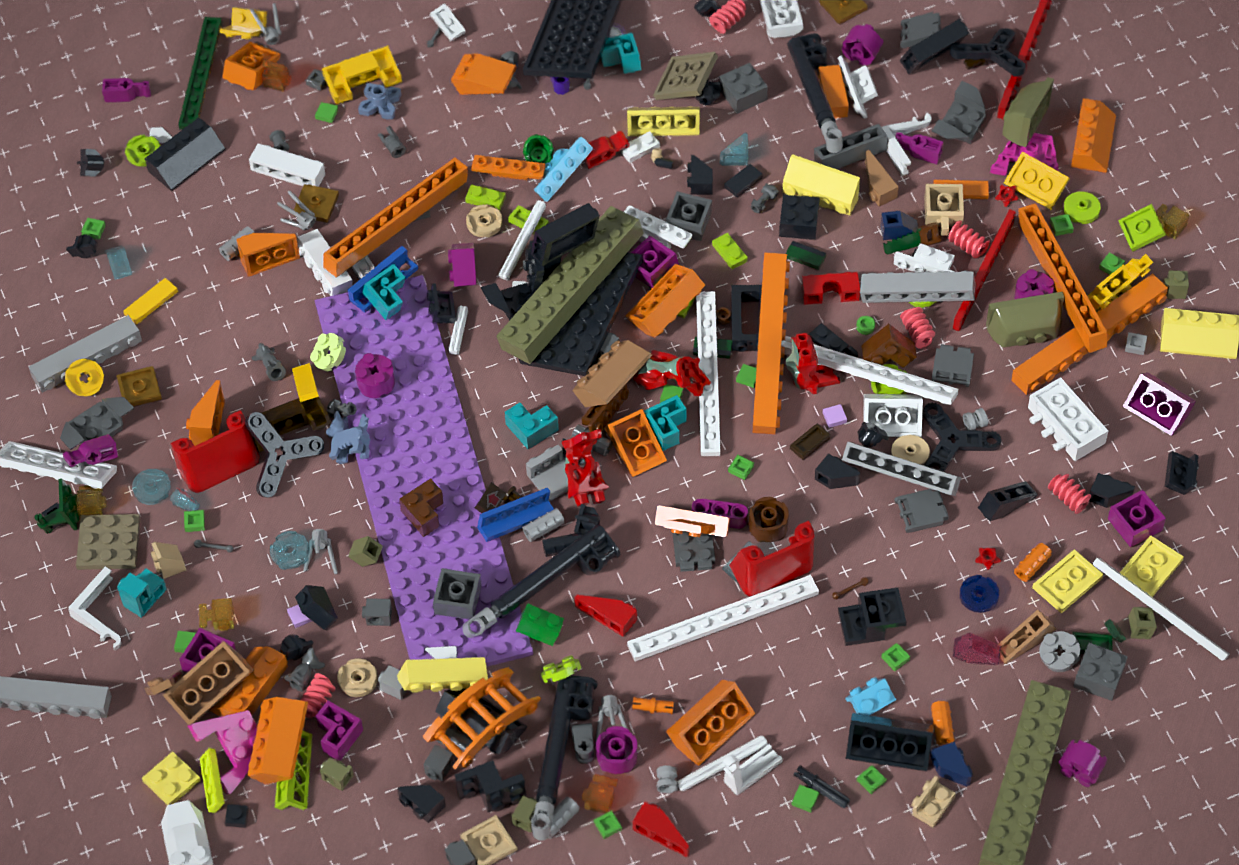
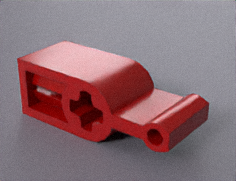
M618 131L610 137H599L589 142L593 150L584 161L587 167L591 169L613 158L616 152L628 148L630 144L622 131Z

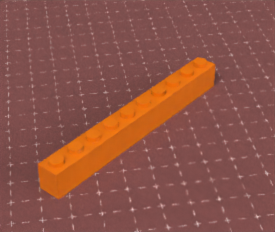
M456 157L450 160L324 252L323 267L336 278L466 183L468 167Z
M1035 203L1018 208L1019 225L1046 275L1053 279L1055 291H1063L1065 297L1063 306L1088 352L1107 348V331L1038 206Z
M764 252L752 433L775 434L776 428H780V417L777 416V410H781L782 400L778 399V393H782L783 381H779V375H783L784 364H780V358H784L785 347L781 346V341H785L786 329H782V324H786L787 312H783L784 306H787L788 295H784L785 289H788L789 278H785L786 272L790 270V261H786L787 254Z
M1151 274L1116 298L1105 309H1100L1096 312L1107 331V341L1115 333L1122 332L1125 326L1135 323L1141 315L1148 314L1154 306L1160 305L1166 300L1168 287L1154 274ZM1074 327L1015 368L1011 381L1028 395L1032 391H1037L1046 381L1050 382L1059 372L1066 371L1072 363L1079 362L1088 353V350L1076 328Z

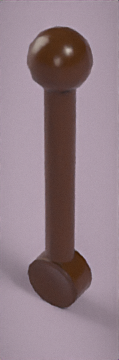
M863 577L860 582L840 592H834L832 594L833 599H839L841 595L861 585H868V579Z

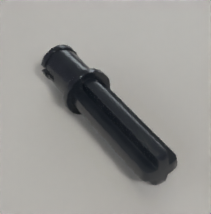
M802 765L794 773V777L806 783L808 788L815 789L843 809L849 805L851 799L820 779L818 774L814 775Z

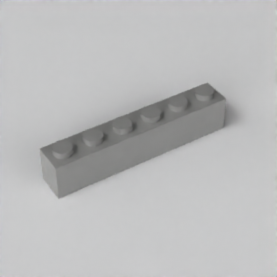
M974 271L862 274L860 294L863 303L974 301L976 281Z
M128 315L29 366L31 377L42 393L51 390L56 385L65 381V371L72 362L79 359H89L101 364L106 359L137 345L142 341L139 329Z
M847 442L842 458L843 461L956 496L962 478L852 442Z
M0 676V708H10L14 711H20L21 709L30 710L34 713L42 711L54 715L62 713L74 717L82 715L94 719H99L100 717L107 718L112 698L109 687Z

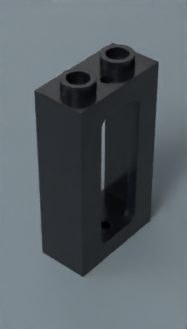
M959 18L910 47L899 60L907 73L915 72L950 51L952 44L961 43L969 34L966 24Z
M587 203L536 230L530 254L541 266H544L592 240L595 237L600 217L598 211Z
M731 285L732 351H758L759 334L742 333L741 302H760L761 307L762 285Z

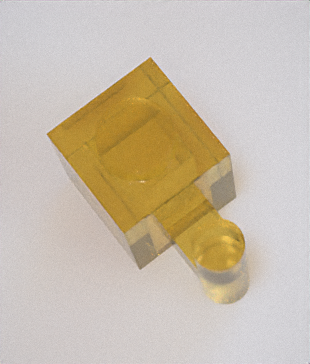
M1162 204L1157 209L1156 214L1159 220L1162 221L1161 225L1166 236L1176 239L1187 226L1189 214L1175 206L1167 213L1165 211L1168 207Z
M88 485L79 486L76 505L80 518L81 515H103V508L107 507L106 496H102L103 488L95 489Z
M232 598L213 599L212 610H207V604H199V627L206 628L207 621H212L214 630L226 631L233 629L234 606Z

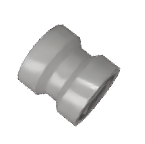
M983 408L976 409L973 413L967 412L963 414V422L967 430H976L977 427L983 428L988 426V418Z
M673 766L657 768V777L659 778L657 790L661 793L675 792L677 790V781L675 780L677 769Z

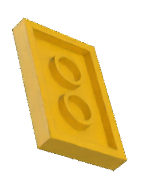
M1022 152L1004 184L1009 187L1015 185L1017 192L1051 210L1070 178Z

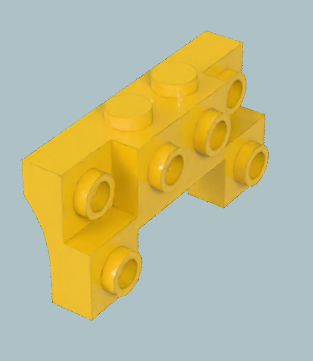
M388 46L322 68L323 77L336 105L353 99L350 88L381 78L385 87H389L402 82L401 73Z
M1146 254L1141 259L1133 258L1125 266L1123 264L1098 284L1087 296L1095 311L1099 308L1105 309L1112 301L1118 298L1121 292L1124 294L1131 289V283L1141 275L1143 278L1151 271L1149 267L1153 264V261Z

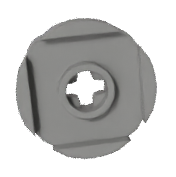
M1062 631L1045 635L1039 649L1042 662L1055 672L1070 670L1075 663L1077 664L1081 655L1080 646L1075 636ZM1060 647L1066 650L1061 656H1058L1057 652H1055Z

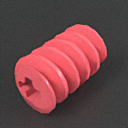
M742 0L728 1L726 5H723L721 9H718L716 13L709 17L711 25L719 33L724 34L726 30H729L731 26L740 21V18L745 16V3Z
M957 221L950 231L949 241L958 247L960 246L961 250H966V253L972 255L973 258H979L986 252L990 241L988 240L983 243L985 240L984 236L978 239V232L973 234L974 230L972 228L966 231L968 225L964 224L961 227L962 221Z
M916 307L905 310L900 315V319L915 343V347L922 349L932 343L935 331L932 330L926 315L922 313L923 309Z
M1068 473L1063 476L1058 474L1051 480L1048 489L1053 491V494L1058 496L1061 501H1064V504L1069 506L1071 511H1075L1077 515L1088 505L1091 495L1083 496L1086 490L1078 491L1080 484L1073 486L1074 479L1067 481L1069 478Z
M319 673L315 674V679H312L311 685L307 687V692L303 694L301 701L308 702L306 718H316L318 711L323 707L322 705L327 702L326 698L330 699L332 697L330 692L336 690L330 679Z

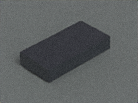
M749 164L724 183V188L735 197H739L762 179L763 174L753 165Z

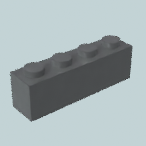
M880 124L842 137L843 148L840 152H829L826 144L815 147L814 162L839 169L865 159L867 150H870L873 155L887 150V134Z

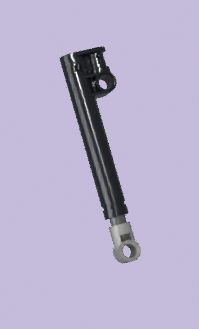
M817 33L791 38L787 43V47L818 126L825 138L826 148L831 153L840 152L843 148L842 132L836 125L835 117L816 72L818 67L827 66V48L821 44V36Z
M597 524L499 596V598L492 601L490 608L486 607L465 622L462 627L464 635L468 638H474L482 634L497 622V618L503 619L576 564L584 574H595L605 567L607 562L613 557H620V550L606 530ZM589 560L594 562L595 569L590 568ZM471 623H473V624H475V625L477 626V632H476V633H474V632L471 631V629H470V624H471Z
M570 675L558 680L536 795L538 803H536L534 816L531 820L532 834L537 840H545L551 834L553 805L556 804L571 720L587 721L593 715V692L597 688L598 682L591 677Z

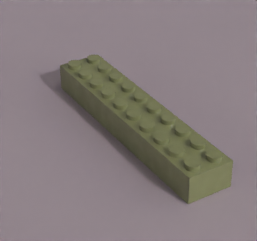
M610 206L599 218L595 237L571 250L498 333L496 337L501 349L531 364L644 234L640 220Z
M1031 680L979 865L1024 864L1067 709L1070 690Z

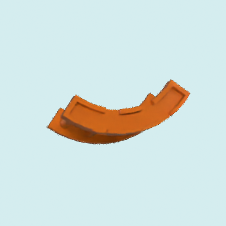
M509 667L497 670L491 674V678L487 680L482 678L471 685L447 706L449 711L442 718L438 716L423 735L427 742L440 740L458 758L453 765L454 769L470 766L474 756L492 737L500 734L510 723L523 716L531 715L537 710V704L541 698L536 696L528 699L510 682V677L514 672ZM505 688L520 703L513 706L497 689ZM485 695H490L507 712L496 719L478 700ZM469 707L476 710L490 724L480 734L460 717ZM452 723H456L473 740L464 752L446 735V730Z

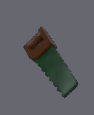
M930 223L921 226L917 231H912V233L892 239V242L887 241V244L883 243L885 254H891L896 251L899 252L917 247L920 243L927 246L941 242L942 237L939 236L937 223ZM929 230H931L932 238L930 239L927 238V233Z

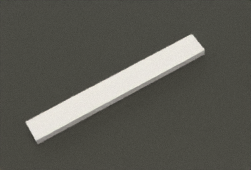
M1096 558L1093 562L1095 567L1219 659L1226 660L1230 655L1101 558Z

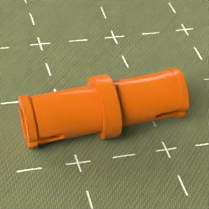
M633 697V702L641 703V705L632 704V710L650 711L652 714L654 712L673 713L672 708H665V706L673 707L674 701L656 700L655 697H652V699Z

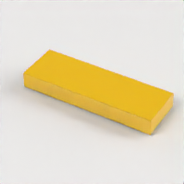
M164 278L123 310L124 315H129L137 325L178 292L177 287Z
M310 363L292 368L300 402L319 397Z

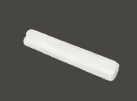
M467 306L458 307L449 346L450 354H459L468 314Z

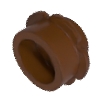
M726 307L718 308L716 311V322L722 325L728 324L732 320L730 310Z

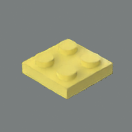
M171 752L142 777L143 782L167 805L177 802L201 781L200 777L174 752Z

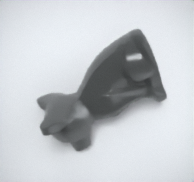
M509 51L498 59L516 65L518 69V53ZM514 73L507 88L511 89L517 86L519 89H522Z
M259 343L256 355L251 357L252 360L263 361L267 369L266 374L270 380L278 381L283 379L286 375V370L281 361L272 355L275 352L274 348L264 346L263 343Z
M309 648L307 654L301 658L302 664L297 666L292 674L284 677L293 689L303 692L307 687L312 675V669L319 670L325 666V663L318 660L313 648Z

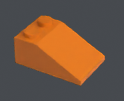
M248 42L225 59L222 78L232 84H238L247 90L254 91L264 82L280 58L281 53L253 42Z
M464 54L451 81L460 95L504 94L517 67L516 65L482 54Z
M251 233L236 239L240 260L248 277L300 259L295 234Z
M220 380L214 382L192 409L190 418H187L186 429L189 430V439L192 440L194 446L219 435L225 404Z
M642 409L605 427L614 448L632 477L667 461Z

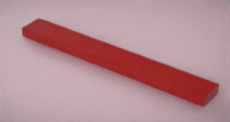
M1009 209L975 276L974 301L962 302L954 318L953 330H961L1015 222L1016 213L1014 210Z

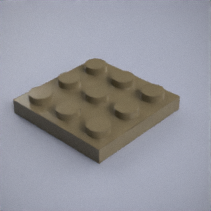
M716 52L671 57L653 96L656 100L699 96L718 55Z
M81 515L76 560L77 570L103 569L104 567L108 569H136L140 515Z

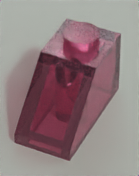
M967 633L954 639V658L968 664L999 665L1000 645L972 633Z

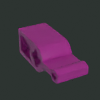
M129 78L103 79L102 93L105 102H129L139 96L151 97L148 81L133 83Z
M897 132L895 138L902 149L908 150L914 158L937 165L942 154L944 141L919 134L910 137Z
M109 434L83 442L78 450L63 453V458L70 467L85 461L90 465H95L118 457L116 442Z

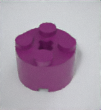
M856 25L851 28L843 41L842 52L852 62L855 59L860 61V65H869L876 57L884 41L871 25Z
M1029 269L1018 278L1014 299L1053 293L1054 281L1042 272Z
M367 353L357 363L355 368L357 386L364 396L380 398L381 395H387L393 390L395 377L392 361L389 358L379 354Z
M613 726L598 736L596 753L600 768L611 774L629 773L633 769L638 757L637 740L628 729L621 726Z
M1071 740L1059 761V765L1062 768L1060 773L1068 778L1073 776L1079 779L1081 785L1090 787L1091 784L1096 783L1107 763V758L1105 755L1102 758L1099 755L1100 750L1093 745L1080 740L1078 743H1074V740Z

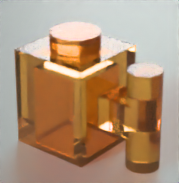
M264 60L263 67H266L262 74L264 87L284 92L286 86H289L291 82L288 67Z
M594 773L593 782H590L588 789H584L582 800L585 801V809L606 814L611 810L615 797L613 787H617L618 779Z

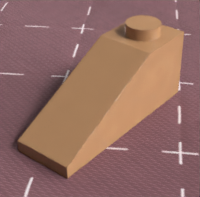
M867 150L865 166L869 197L880 207L898 197V186L870 150Z
M1037 610L995 646L993 650L1004 664H1008L1040 644L1044 640L1045 635L1053 633L1057 628L1044 613Z

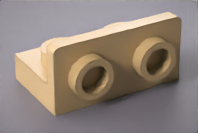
M934 776L931 781L928 780L922 789L924 792L921 796L917 795L911 805L913 806L912 815L931 827L936 825L956 795L955 792L938 783L939 778L937 776Z

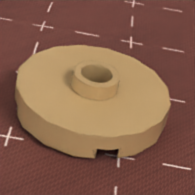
M478 205L467 214V228L470 233L478 237L493 236L501 230L503 225L502 214L497 208H492L491 205Z
M904 435L896 439L892 444L891 455L921 465H924L929 459V446L924 439L918 436Z
M360 658L347 661V664L341 666L337 675L338 684L342 692L352 697H362L371 693L378 681L376 668L371 662Z

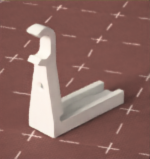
M927 112L924 121H917L916 117H913L912 121L882 127L887 134L886 152L902 176L909 173L907 166L911 165V161L896 140V134L901 132L903 135L928 127L931 122V116Z
M104 567L68 608L72 618L100 634V641H105L106 637L113 638L116 641L113 644L115 651L121 646L120 636L86 611L113 580L110 576L112 571Z
M770 744L740 766L739 760L734 755H730L723 761L727 765L723 769L726 772L724 782L738 796L782 762V757L772 750Z

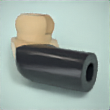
M654 148L651 159L655 165L672 170L674 161L664 159L661 155L662 150Z

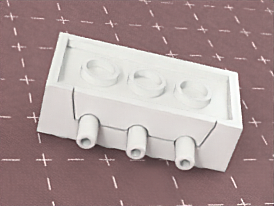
M1061 377L1030 395L1028 408L1034 416L1030 417L1029 420L1032 424L1038 421L1046 428L1041 431L1044 438L1052 435L1058 441L1053 445L1055 451L1064 448L1072 459L1077 461L1106 443L1108 430Z

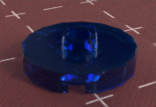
M975 575L963 581L959 597L961 603L967 609L983 613L990 611L996 606L999 600V588L991 578Z

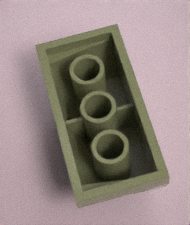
M1047 77L1045 81L1027 85L1019 91L1014 101L1011 102L1009 110L1004 115L1002 135L1009 141L1023 147L1028 145L1049 109L1054 83L1053 78Z
M1063 291L990 303L986 327L992 339L1004 348L1057 339L1061 330V314L1065 298Z

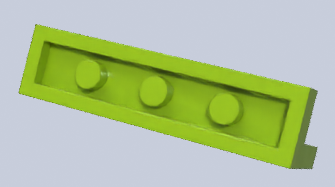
M302 731L301 737L305 738V746L302 748L300 744L298 753L304 760L303 765L301 766L298 760H296L293 779L277 782L275 808L282 810L288 806L302 810L307 808L312 745L311 733ZM296 772L302 777L301 784L295 778ZM297 790L301 802L294 800V791Z

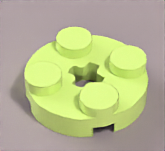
M323 333L318 337V341L310 356L311 361L314 362L316 367L324 371H331V368L334 366L338 367L341 364L346 353V347L343 346V338L333 333Z

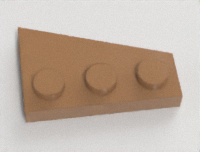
M179 670L165 678L156 677L148 681V686L144 689L147 695H155L173 686L183 677V674Z

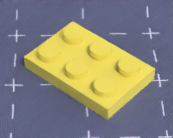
M1150 535L1120 573L1153 597L1183 561L1184 556Z
M1074 549L1038 579L1032 588L1062 613L1103 578V574Z

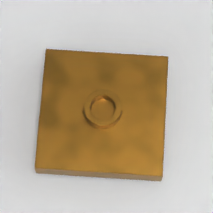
M819 0L821 6L839 25L868 10V5L863 0Z
M304 184L298 199L310 211L315 213L316 221L328 223L338 199L339 191ZM296 203L294 211H296L299 214L301 212L305 213V211Z
M153 366L116 375L121 396L133 407L162 399Z

